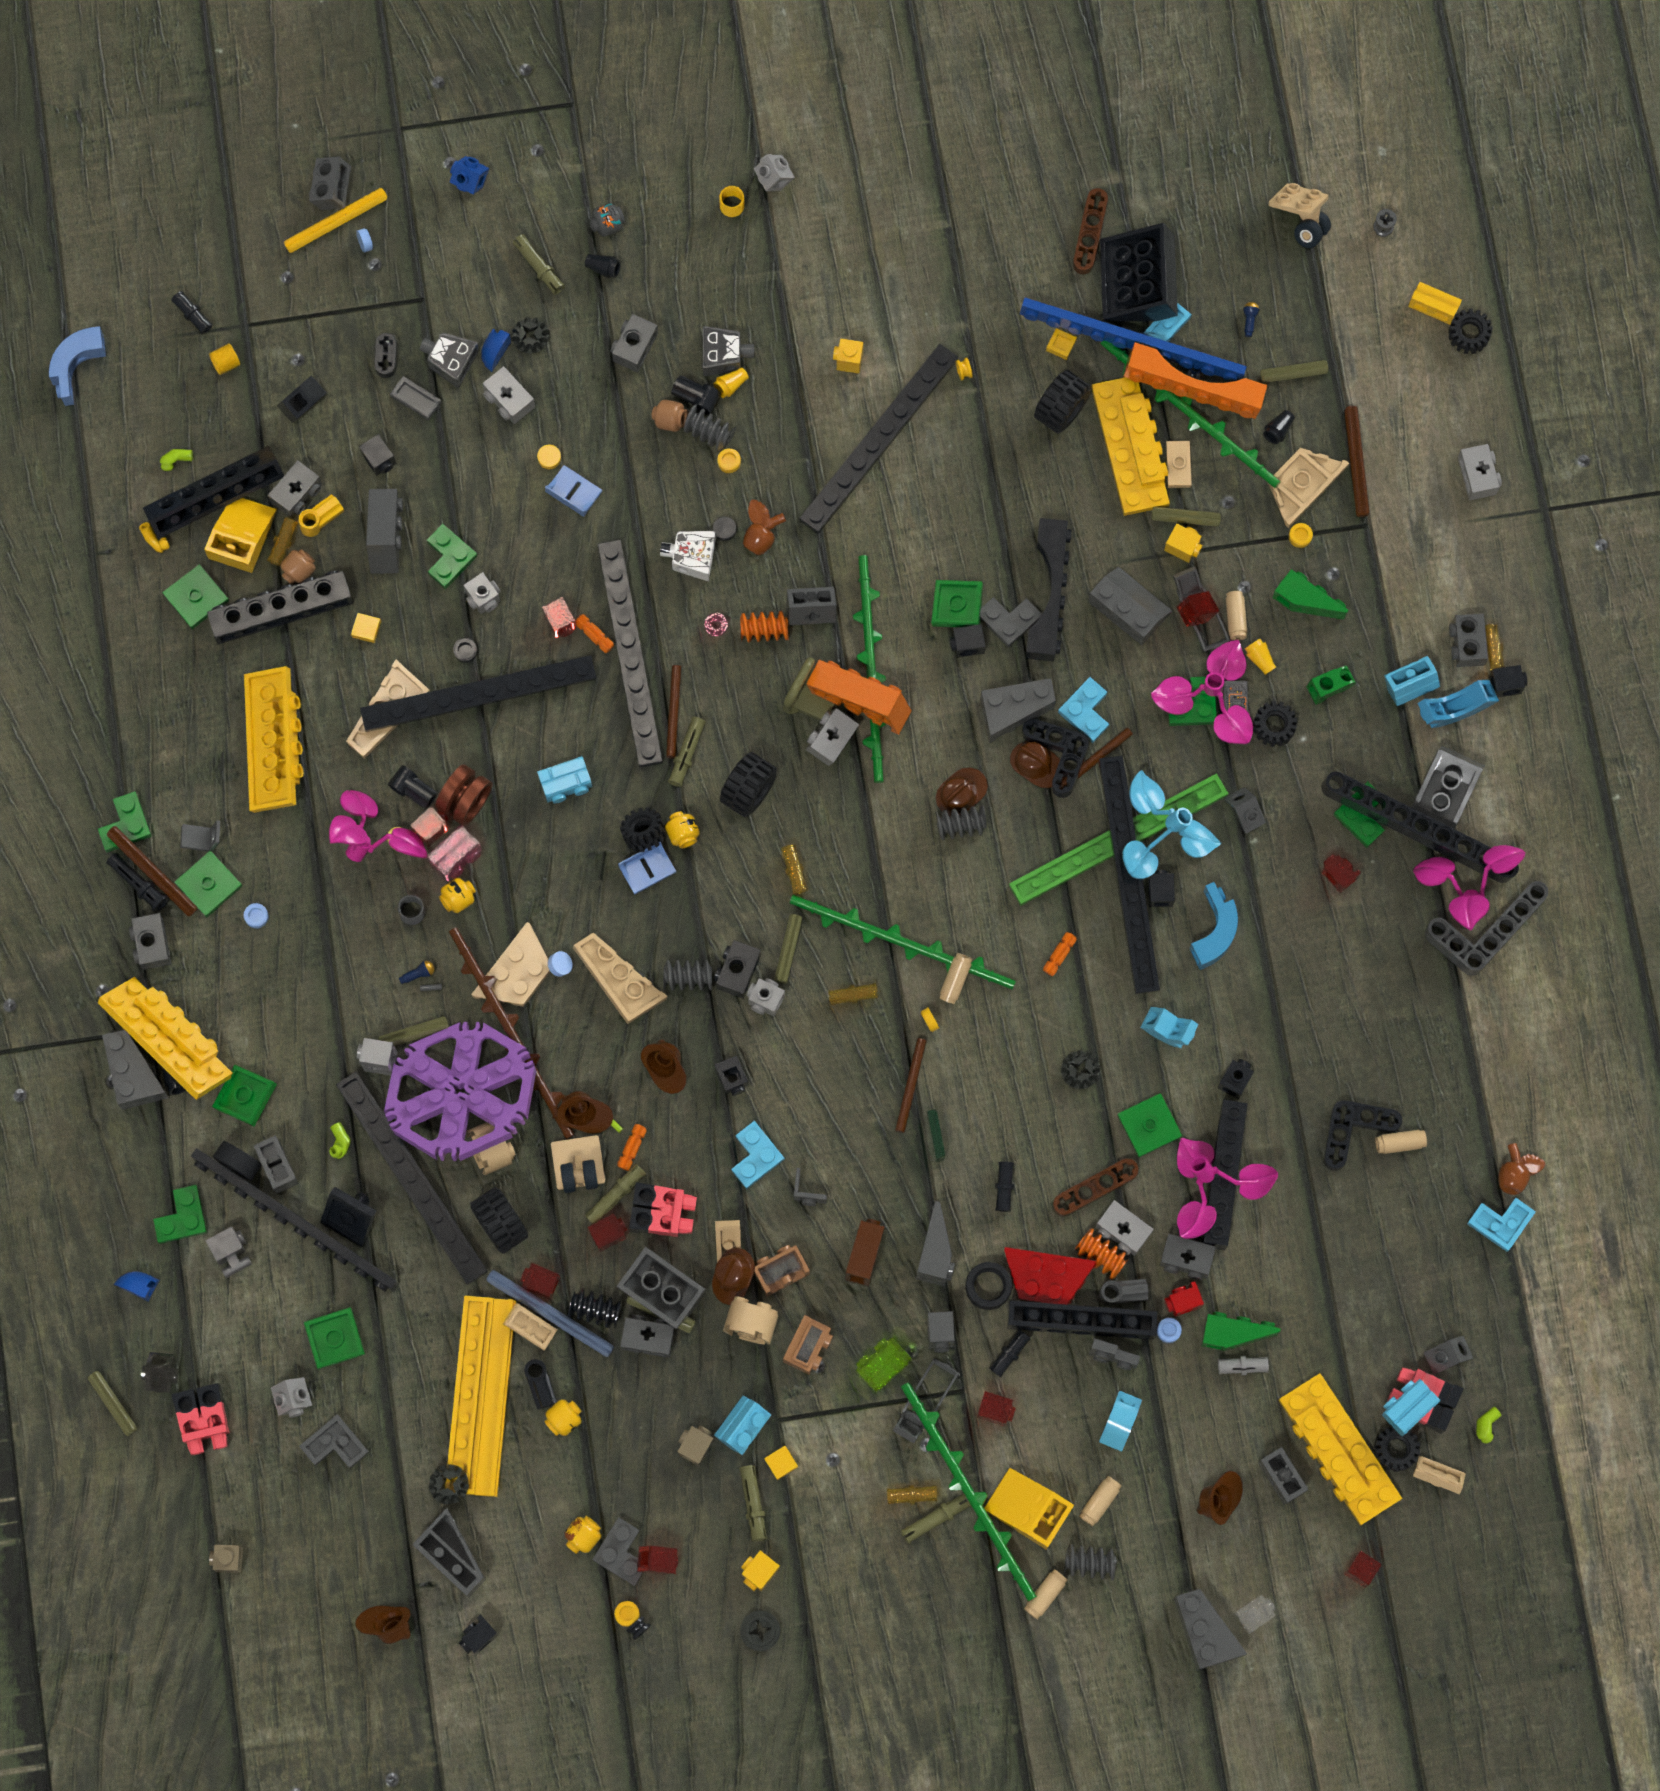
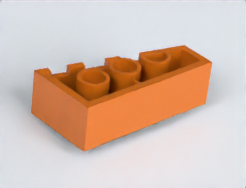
M819 660L806 683L812 694L837 706H841L844 703L845 708L858 716L864 713L873 723L879 726L885 723L891 726V732L898 735L912 711L898 687L893 685L887 687L873 677L864 678L853 669L844 670L833 661L826 663Z

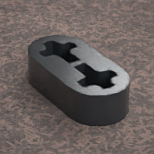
M382 333L376 339L374 364L377 374L382 378H390L395 374L397 368V341L390 333ZM386 340H389L391 344L388 346V352H385L383 345H381L385 344ZM384 359H387L389 364L386 371H383L381 367L384 365Z

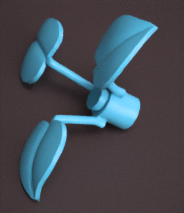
M1142 770L1136 774L1129 790L1130 801L1133 807L1141 814H1147L1151 811L1154 815L1169 816H1167L1165 822L1167 830L1147 848L1142 842L1136 840L1125 845L1122 853L1123 861L1128 873L1132 877L1145 879L1155 873L1158 867V858L1150 850L1171 832H1179V835L1182 836L1180 843L1183 850L1193 858L1204 857L1220 846V841L1213 833L1199 822L1193 820L1192 814L1188 809L1179 808L1174 811L1171 808L1170 810H1160L1165 803V795L1155 781L1146 776Z

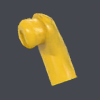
M149 522L142 523L139 526L145 541L156 552L163 553L164 550L170 548L169 542L165 537L158 540Z

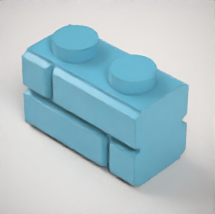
M1428 656L1384 675L1388 692L1396 706L1440 687L1438 673Z
M582 756L537 771L547 803L551 801L554 804L566 800V796L574 793L576 796L589 792V788L592 787V782Z
M1420 1379L1416 1383L1412 1380L1401 1389L1404 1394L1398 1400L1393 1396L1383 1406L1386 1411L1382 1416L1401 1436L1405 1435L1440 1402V1399Z
M742 1396L714 1436L730 1449L743 1455L771 1414L755 1401Z

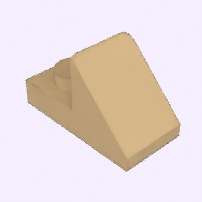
M740 1220L715 1221L717 1262L726 1251L733 1248H741Z

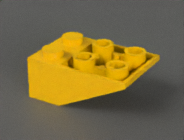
M245 498L227 505L213 527L204 549L208 559L252 573L277 509Z
M1009 1468L984 1509L998 1520L1047 1550L1074 1505L1048 1488Z

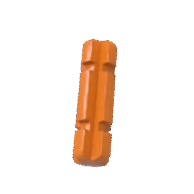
M584 614L580 615L575 620L576 626L583 630L596 645L599 644V648L604 653L612 650L614 643L608 637L605 638V634L593 622L590 623L589 618Z
M1065 933L1061 940L1062 943L1059 942L1050 956V961H1047L1043 967V971L1050 976L1055 975L1058 966H1061L1070 951V947H1073L1077 940L1073 934Z
M639 1124L634 1125L631 1131L632 1136H629L622 1152L623 1156H620L617 1163L619 1168L626 1171L630 1170L633 1163L631 1160L635 1158L642 1143L641 1138H644L646 1134V1128Z

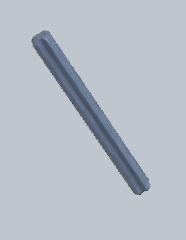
M492 1270L489 1273L487 1282L605 1357L612 1353L614 1346L497 1271Z

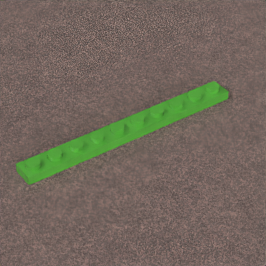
M1216 773L1169 798L1160 810H1170L1173 808L1176 811L1179 808H1186L1193 815L1227 797L1229 793ZM1150 811L1147 814L1135 816L1133 823L1136 841L1142 842L1167 829L1165 822L1169 815H1154ZM1110 832L1103 833L1009 883V887L1019 905L1022 906L1112 858L1113 851Z

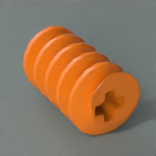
M772 611L769 612L768 618L765 617L763 612H760L758 619H756L753 612L750 614L749 619L746 618L745 613H741V642L743 636L746 637L748 643L751 642L753 636H755L757 642H760L762 635L765 636L766 641H770L772 634L776 641H779L781 634H783L785 640H788V621L782 611H779L777 618H775Z
M1091 1228L1075 1248H1080L1078 1256L1082 1257L1087 1253L1086 1260L1095 1259L1097 1261L1095 1269L1103 1265L1102 1274L1111 1271L1110 1280H1114L1128 1261L1124 1260L1126 1252L1123 1251L1117 1255L1118 1246L1115 1245L1109 1249L1110 1240L1101 1243L1102 1234L1093 1237L1094 1229Z

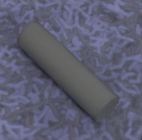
M442 984L420 985V991L442 990Z

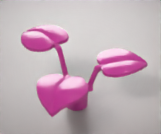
M1239 640L1224 643L1209 655L1206 664L1209 674L1206 676L1205 683L1201 684L1196 691L1191 693L1192 687L1189 681L1183 677L1174 676L1164 680L1151 693L1153 701L1159 708L1174 715L1189 712L1193 708L1191 697L1197 696L1201 691H1205L1209 696H1217L1223 713L1214 720L1213 729L1217 737L1224 742L1233 744H1248L1252 738L1253 724L1249 713L1238 705L1231 706L1226 711L1223 701L1222 689L1224 679L1226 681H1236L1244 675L1246 670V659Z
M347 790L342 793L340 797L341 806L348 813L361 816V821L357 825L348 816L338 815L334 817L329 828L330 843L349 844L346 850V855L349 859L361 862L367 852L372 853L376 847L388 839L389 845L396 851L426 859L427 852L422 840L413 831L405 828H394L392 834H386L371 845V840L363 827L366 817L375 818L377 816V804L371 797L359 791Z
M1508 845L1495 846L1486 851L1483 861L1487 866L1484 868L1479 893L1474 889L1467 890L1464 894L1462 893L1454 876L1451 874L1455 870V864L1447 858L1434 857L1424 860L1414 868L1413 873L1420 883L1427 886L1440 885L1447 878L1450 879L1459 897L1450 902L1449 912L1458 923L1472 930L1490 908L1489 901L1485 898L1484 894L1489 870L1492 869L1497 874L1508 872L1524 859L1526 853L1522 849Z
M1181 1138L1177 1152L1178 1169L1184 1177L1197 1178L1196 1183L1199 1186L1202 1203L1197 1201L1189 1202L1179 1211L1177 1225L1180 1237L1184 1239L1199 1237L1208 1232L1214 1225L1217 1212L1214 1207L1206 1206L1207 1199L1203 1183L1211 1182L1215 1174L1220 1175L1237 1186L1240 1185L1239 1192L1244 1198L1256 1200L1262 1198L1270 1191L1278 1178V1172L1268 1165L1251 1164L1241 1169L1239 1173L1240 1180H1235L1217 1167L1212 1166L1215 1159V1151L1210 1144L1203 1141Z

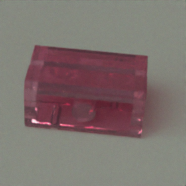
M460 825L428 854L426 859L446 881L450 878L454 880L463 872V866L468 862H475L480 857L482 848L480 843Z

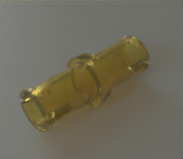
M287 517L283 519L284 521L278 536H275L273 539L275 543L267 559L268 562L280 566L287 548L291 547V539L298 525L297 521Z
M1497 624L1485 625L1490 672L1492 669L1505 667L1502 656L1504 648L1503 644L1500 643Z
M792 844L782 847L781 851L786 864L785 873L789 875L793 894L808 891L802 872L804 867L803 864H800L796 845Z
M876 983L856 987L853 984L849 985V988L828 990V995H830L828 997L831 1006L847 1002L856 1004L860 1000L878 998Z
M909 1485V1488H887L888 1504L910 1503V1505H915V1502H936L937 1486L914 1487V1485Z

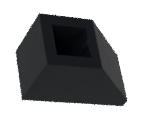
M311 375L281 401L277 407L293 423L327 392Z

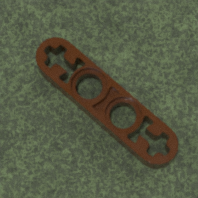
M1100 188L1092 189L1087 196L1073 260V268L1079 274L1090 273L1095 262L1108 202L1107 193ZM1096 196H1099L1101 200L1098 210L1093 209ZM1090 216H1095L1099 219V223L1091 226L1087 223L1086 219ZM1091 237L1095 243L1093 246L1086 247L1082 244V239ZM1083 253H1088L1086 260L1088 264L1082 267L1080 262L1082 261Z
M1123 1159L1062 1192L1053 1201L1054 1212L1062 1217L1069 1216L1133 1181L1138 1174L1137 1163L1132 1159ZM1126 1164L1127 1167L1132 1166L1131 1176H1128L1127 1173L1119 1177L1121 1182L1118 1183L1117 1177L1112 1170H1116V1174L1122 1172L1123 1165ZM1107 1175L1112 1178L1113 1185L1110 1188H1103L1100 1185L1099 1179L1102 1176ZM1082 1187L1089 1188L1092 1192L1091 1198L1088 1200L1081 1199L1078 1195L1079 1189ZM1070 1193H1074V1198L1079 1205L1076 1206L1074 1201L1068 1205L1067 1211L1064 1208L1059 1209L1060 1200L1063 1199L1064 1202L1072 1199Z

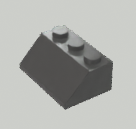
M1120 567L1107 574L1090 592L1088 599L1091 605L1141 646L1172 613L1169 607Z
M647 1247L643 1249L617 1285V1288L676 1330L690 1316L706 1294L705 1288Z

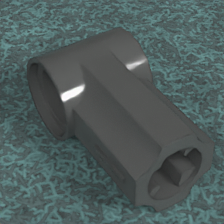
M1146 1279L1118 1282L1107 1281L1099 1289L1098 1298L1105 1306L1147 1301L1148 1284ZM1105 1288L1114 1289L1116 1298H1107L1104 1293Z

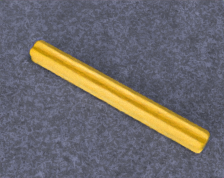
M379 188L346 206L344 209L284 241L286 249L292 253L386 201L387 195L385 191Z

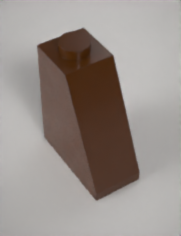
M867 1219L866 1222L861 1220L846 1270V1281L869 1287L885 1228L880 1226L881 1222L873 1219Z

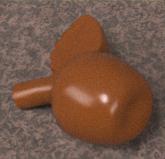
M752 499L749 503L748 514L753 524L749 526L744 535L743 545L754 554L762 555L770 549L775 540V535L770 530L785 522L786 518L781 513L770 519L767 507L761 502Z
M1517 1143L1508 1145L1511 1161L1501 1166L1498 1182L1501 1190L1506 1194L1518 1195L1526 1188L1530 1176L1539 1173L1546 1164L1544 1160L1533 1154L1521 1157Z

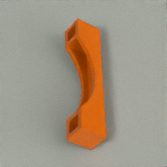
M1136 342L1130 351L1123 377L1129 378L1133 382H1142L1151 385L1155 389L1170 391L1177 396L1188 397L1196 400L1198 403L1210 404L1218 407L1220 410L1231 411L1240 414L1244 418L1256 419L1261 410L1267 385L1247 378L1227 383H1211L1197 380L1174 368L1163 358L1157 349Z

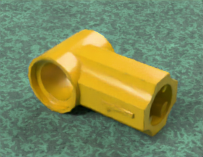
M331 494L312 509L302 511L299 515V525L302 534L307 537L318 535L322 527L344 512V508L338 499ZM308 520L316 522L313 526L304 525Z

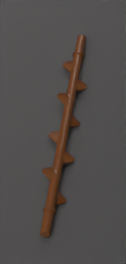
M458 928L451 929L449 934L460 951L459 954L465 960L461 973L473 974L486 997V1001L481 1008L482 1012H494L507 1036L524 1046L514 1029L519 1019L518 1014H506L492 990L496 977L484 976L470 951L471 948L467 946ZM532 1053L530 1054L531 1058L524 1061V1063L532 1060L535 1065L536 1076L533 1090L540 1092L553 1115L552 1118L555 1119L567 1140L575 1134L571 1127L562 1125L557 1117L558 1105L563 1097V1093L550 1092L536 1067L540 1055Z

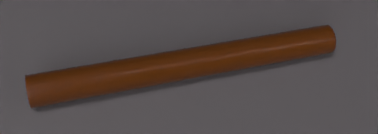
M673 665L671 672L667 758H675L681 679V666Z
M1125 728L1088 758L1082 765L1078 779L1095 766L1100 758H1105L1133 735L1131 730ZM1065 777L1063 779L1062 784L1059 785L1060 790H1063V788L1066 787L1067 777Z
M917 1038L895 1128V1131L899 1133L905 1132L927 1041L922 1038Z

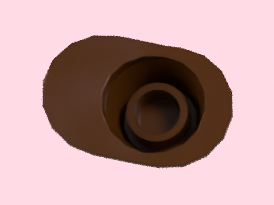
M1025 741L1018 744L1010 755L1012 768L1019 775L1040 788L1052 787V781L1060 759L1039 743Z
M970 767L962 768L955 772L937 790L936 803L940 811L946 810L949 816H951L952 809H956L960 815L961 808L965 807L968 812L971 806H975L985 796L988 788L987 779L982 772Z
M663 1039L657 1043L645 1046L641 1052V1060L657 1087L670 1094L682 1091L686 1085V1074L680 1064L681 1054L678 1048L669 1042H665Z
M582 1091L563 1095L562 1104L557 1111L558 1120L562 1125L585 1133H601L608 1129L613 1121V1113L608 1105L592 1099L587 1093Z
M741 1248L730 1249L723 1254L716 1264L712 1288L716 1298L724 1304L731 1305L735 1296L744 1298L755 1271V1264L751 1254Z
M1228 1471L1215 1484L1203 1488L1199 1496L1197 1513L1213 1519L1216 1524H1225L1242 1497L1243 1485L1240 1476L1236 1472Z
M374 1606L363 1611L357 1617L355 1622L356 1629L364 1634L376 1635L385 1644L396 1643L410 1638L408 1620L411 1613L407 1607Z

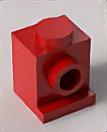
M1196 1281L1190 1283L1189 1289L1182 1286L1172 1290V1295L1164 1299L1168 1312H1173L1174 1317L1200 1309L1204 1305Z

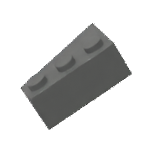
M369 489L366 547L371 574L399 573V550H401L402 546L401 535H399V531H402V517H399V512H403V499L398 498L397 489Z
M1051 678L981 691L980 700L989 743L1008 732L1014 731L1027 720L1036 719L1054 709L1056 699Z
M125 1030L102 1035L117 1104L122 1110L169 1098L130 1034Z
M446 1508L412 1545L470 1598L486 1579L452 1514Z
M1200 1589L1178 1595L1174 1598L1197 1671L1247 1655Z

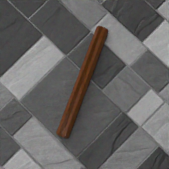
M1348 406L1345 408V419L1357 517H1366L1369 515V503L1358 408L1356 406Z
M116 826L107 832V836L188 917L197 911V906Z

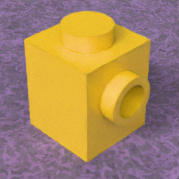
M840 338V344L834 347L833 360H837V370L859 374L863 356V342Z
M1176 524L1166 542L1164 551L1189 563L1192 557H1198L1203 545L1200 544L1202 536L1191 527L1185 528Z
M760 1550L754 1559L750 1556L741 1568L744 1570L742 1576L745 1578L743 1583L753 1591L758 1588L762 1592L780 1569V1566Z

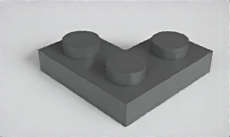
M993 597L981 608L980 620L1009 648L1038 621L1042 613L1027 598L1009 613Z
M1094 1339L1089 1355L1094 1356L1093 1360L1105 1364L1108 1361L1115 1362L1118 1368L1131 1371V1368L1136 1369L1140 1359L1139 1355L1118 1350V1345Z
M338 1414L299 1446L315 1466L334 1450L350 1469L369 1454V1451Z
M618 1517L592 1560L635 1587L648 1564L627 1552L640 1530Z

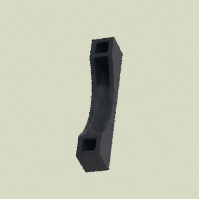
M1040 518L1037 549L1048 567L1051 580V595L1045 611L1029 629L1026 659L1054 662L1055 654H1060L1061 640H1057V632H1062L1063 618H1059V609L1064 610L1065 596L1061 595V588L1066 587L1067 573H1063V567L1068 565L1069 551H1065L1066 543L1071 541L1072 529H1067L1068 521L1046 518Z

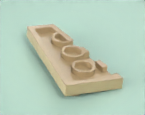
M395 660L375 697L373 696L369 706L427 693L430 690L399 661ZM361 716L348 737L347 744L365 759L398 725L365 732Z
M592 933L573 945L577 955L627 1024L667 1000L668 996L665 993L656 989L651 981L646 977H642L634 970L631 964L621 959L616 954L617 952L596 934Z

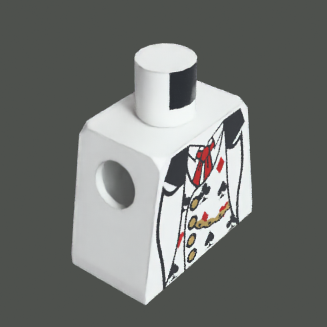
M678 532L675 544L662 542L660 556L673 558L672 568L674 571L709 581L716 541L715 532Z

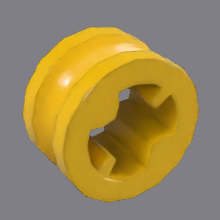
M964 358L962 362L956 360V368L960 380H964L965 377L972 378V369L968 358Z

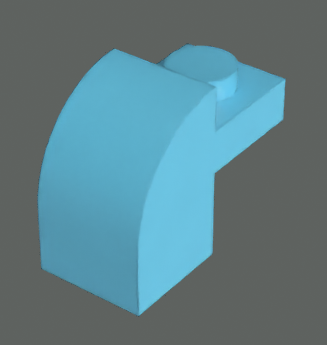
M1151 1007L1140 1028L1171 1046L1181 1048L1182 1045H1188L1194 1038L1199 1024L1191 1019L1177 1018L1165 1008Z
M1119 1391L1099 1442L1122 1452L1142 1400Z

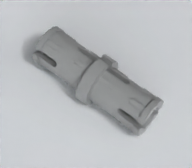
M1240 1356V1358L1218 1359L1219 1375L1241 1373L1242 1376L1247 1373H1268L1269 1371L1268 1357L1246 1358V1356Z

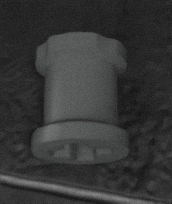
M1383 209L1377 213L1373 230L1378 236L1387 237L1392 234L1397 221L1396 214L1389 209Z

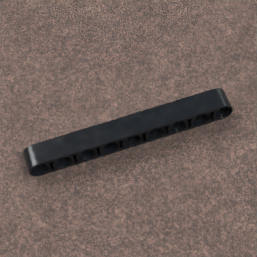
M1341 772L1330 773L1322 782L1321 789L1327 797L1481 874L1484 873V868L1487 864H1483L1480 861L1479 855H1484L1491 847ZM1329 780L1336 781L1339 784V789H1333L1329 784ZM1357 791L1360 794V800L1352 798L1350 792ZM1376 801L1380 803V805L1382 806V810H1375L1372 806V802ZM1393 813H1400L1403 816V821H1397ZM1415 823H1421L1425 831L1419 832L1415 828ZM1436 834L1444 835L1446 843L1438 841ZM1458 844L1464 845L1467 848V853L1460 852ZM1517 865L1510 870V875L1504 873L1497 874L1490 869L1487 877L1500 883H1507L1516 876L1519 866Z

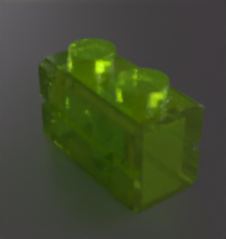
M892 1337L888 1341L883 1338L874 1347L876 1352L868 1357L866 1354L856 1363L858 1368L855 1373L874 1394L878 1393L912 1361L909 1354Z

